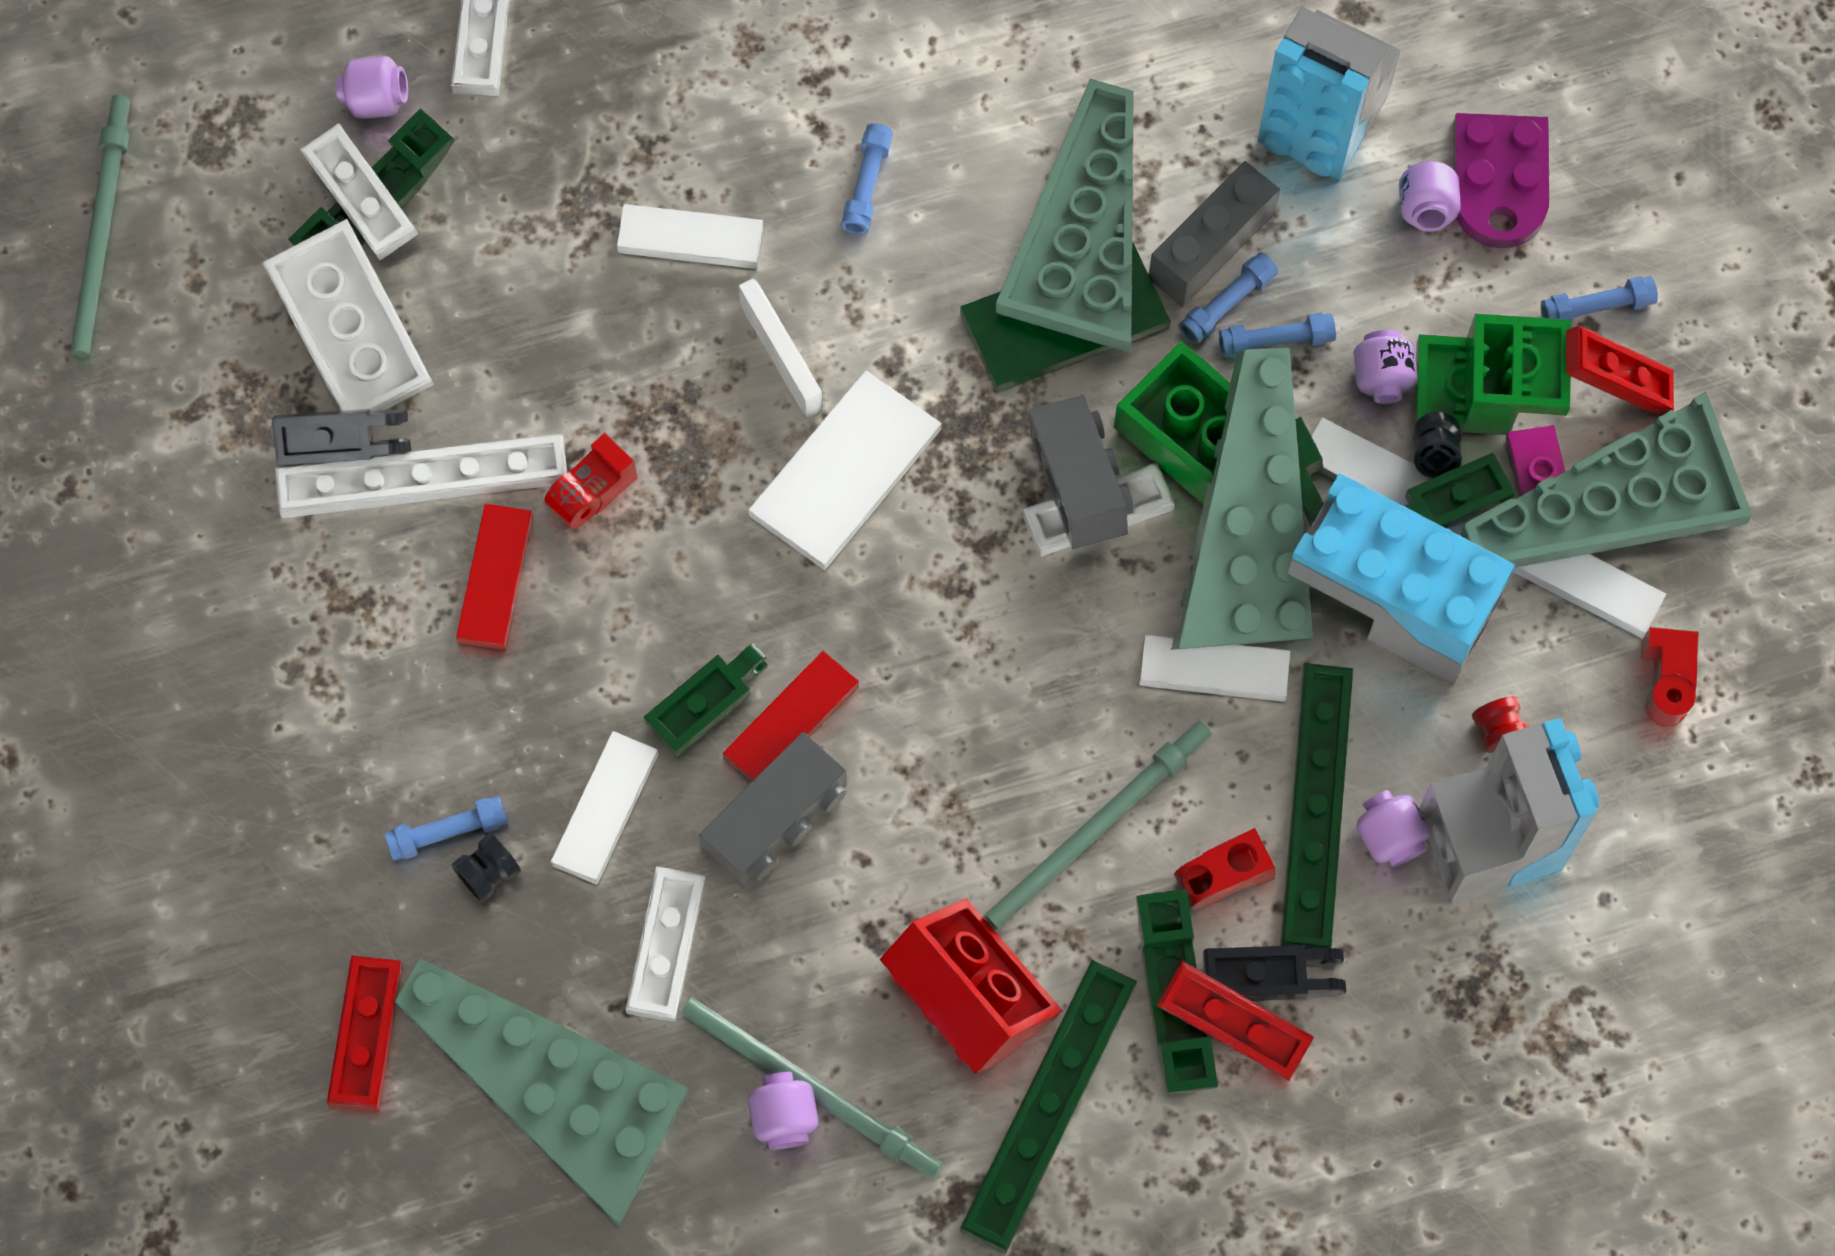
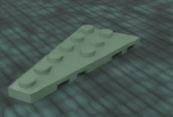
M1089 79L996 302V313L1128 353H1131L1134 91Z
M1290 348L1251 349L1237 352L1225 405L1227 417L1222 439L1218 440L1214 458H1217L1212 483H1208L1192 553L1194 565L1189 587L1184 589L1181 607L1184 610L1179 632L1174 634L1171 650L1313 639L1309 585L1287 574L1293 552L1305 533Z
M1704 392L1693 398L1691 403L1675 412L1671 410L1658 417L1654 424L1637 433L1631 432L1576 462L1570 470L1555 478L1551 476L1537 484L1535 489L1517 499L1511 498L1464 524L1461 536L1515 564L1514 568L1747 525L1752 517V513L1707 392Z
M419 958L395 1001L397 1007L438 1048H441L620 1227L689 1094V1088Z

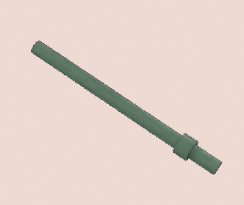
M124 95L112 96L108 123L101 130L99 149L103 151L70 350L71 355L79 358H87L90 355L121 156L126 154L130 133L126 130L130 99Z
M1198 720L1173 744L1167 742L1152 756L1154 761L992 907L984 915L986 921L995 930H998L1167 775L1169 777L1175 776L1187 765L1186 758L1212 735L1207 725Z
M690 998L681 1012L682 1015L771 1074L792 1072L793 1081L802 1080L809 1083L814 1091L815 1103L879 1144V1151L893 1161L898 1162L901 1159L931 1180H934L940 1173L944 1163L911 1142L913 1136L895 1125L893 1128H890L695 998Z

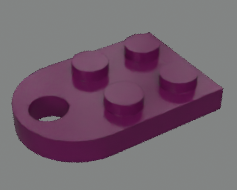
M1471 113L1455 114L1453 121V170L1459 177L1461 209L1456 219L1465 233L1475 241L1493 248H1512L1528 242L1541 229L1549 209L1548 117ZM1495 215L1507 216L1513 222L1514 228L1506 232L1498 231L1491 226L1489 219Z

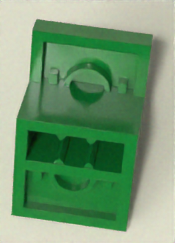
M1475 313L1467 337L1419 334L1416 344L1418 380L1415 385L1414 425L1419 418L1428 413L1444 412L1455 417L1460 424L1461 432L1507 435L1508 432H1511L1518 413L1567 416L1570 410L1571 376L1566 374V330L1571 328V320Z

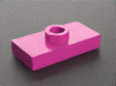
M1554 425L1507 433L1505 440L1519 497L1535 489L1537 484L1551 476L1555 478L1566 472Z

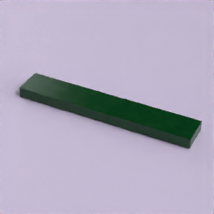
M1305 663L1303 667L1280 946L1305 945V949H1327L1332 947L1353 668Z
M1091 960L960 1227V1232L1005 1254L1007 1253L1136 987V980Z

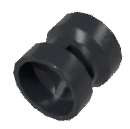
M1432 412L1422 416L1415 423L1413 430V441L1415 444L1414 464L1422 475L1435 478L1461 466V427L1454 416L1444 412Z
M491 833L478 842V849L470 856L462 855L451 864L452 869L462 883L481 903L494 894L495 886L502 880L510 881L521 872V868L510 852Z

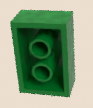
M1180 341L1116 406L1113 428L1154 463L1157 462L1162 470L1202 504H1204L1208 483H1212L1217 458H1214L1217 441L1222 439L1227 417L1225 405L1230 381L1185 343Z

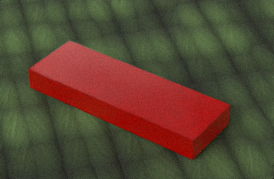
M1580 325L1566 330L1567 375L1659 417L1671 410L1674 411V370Z
M484 504L456 635L457 643L506 650L533 521L532 510Z
M823 650L723 752V759L748 781L752 782L803 731L811 737L859 687V681Z
M351 955L326 1102L329 1107L379 1112L396 1011L395 1001L399 993L403 968L400 960Z
M1182 960L1156 1003L1160 1008L1290 1081L1314 1039V1036Z

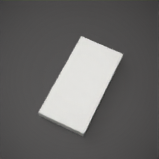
M347 219L262 262L339 411L370 409V412L386 410L434 385Z
M865 370L748 510L749 517L825 571L941 431L942 423Z

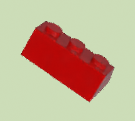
M968 898L913 921L879 959L890 971L893 980L905 989L920 1007L927 1021L941 1032L955 1049L958 1058L968 1065L975 1074L1003 1061L1063 1011Z

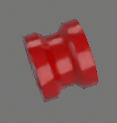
M1508 696L1491 701L1472 713L1475 726L1482 728L1484 732L1483 745L1486 752L1494 753L1502 735L1529 727L1528 723L1520 719L1518 713L1521 706L1517 697Z

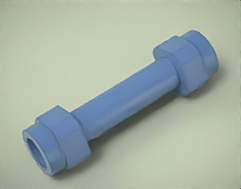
M868 124L863 134L861 152L864 156L853 198L846 201L841 227L852 234H867L873 218V206L870 203L882 158L888 157L893 137L892 129L882 124Z
M1260 252L1244 263L1241 275L1203 309L1198 306L1193 308L1186 315L1185 319L1179 323V329L1184 337L1192 344L1198 345L1201 341H1205L1215 332V323L1254 288L1261 291L1278 274V268L1273 260Z
M1639 276L1627 279L1625 287L1569 299L1566 293L1551 296L1550 299L1541 301L1542 318L1566 319L1572 322L1573 317L1629 305L1631 310L1634 311L1656 304L1658 292L1655 281L1651 276Z
M1321 312L1308 314L1306 322L1245 331L1244 325L1219 330V345L1222 357H1232V359H1236L1237 352L1308 340L1311 347L1325 345L1326 342L1336 340L1333 315L1331 313L1322 314Z
M497 796L491 799L487 797L475 801L476 809L414 829H410L407 823L394 827V830L385 832L393 861L417 856L416 848L483 827L485 833L507 825L508 822L500 797Z

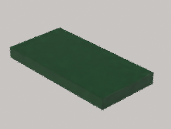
M1133 242L1131 342L1168 329L1171 323ZM1000 292L960 306V315L996 393L1114 349L996 313V302Z

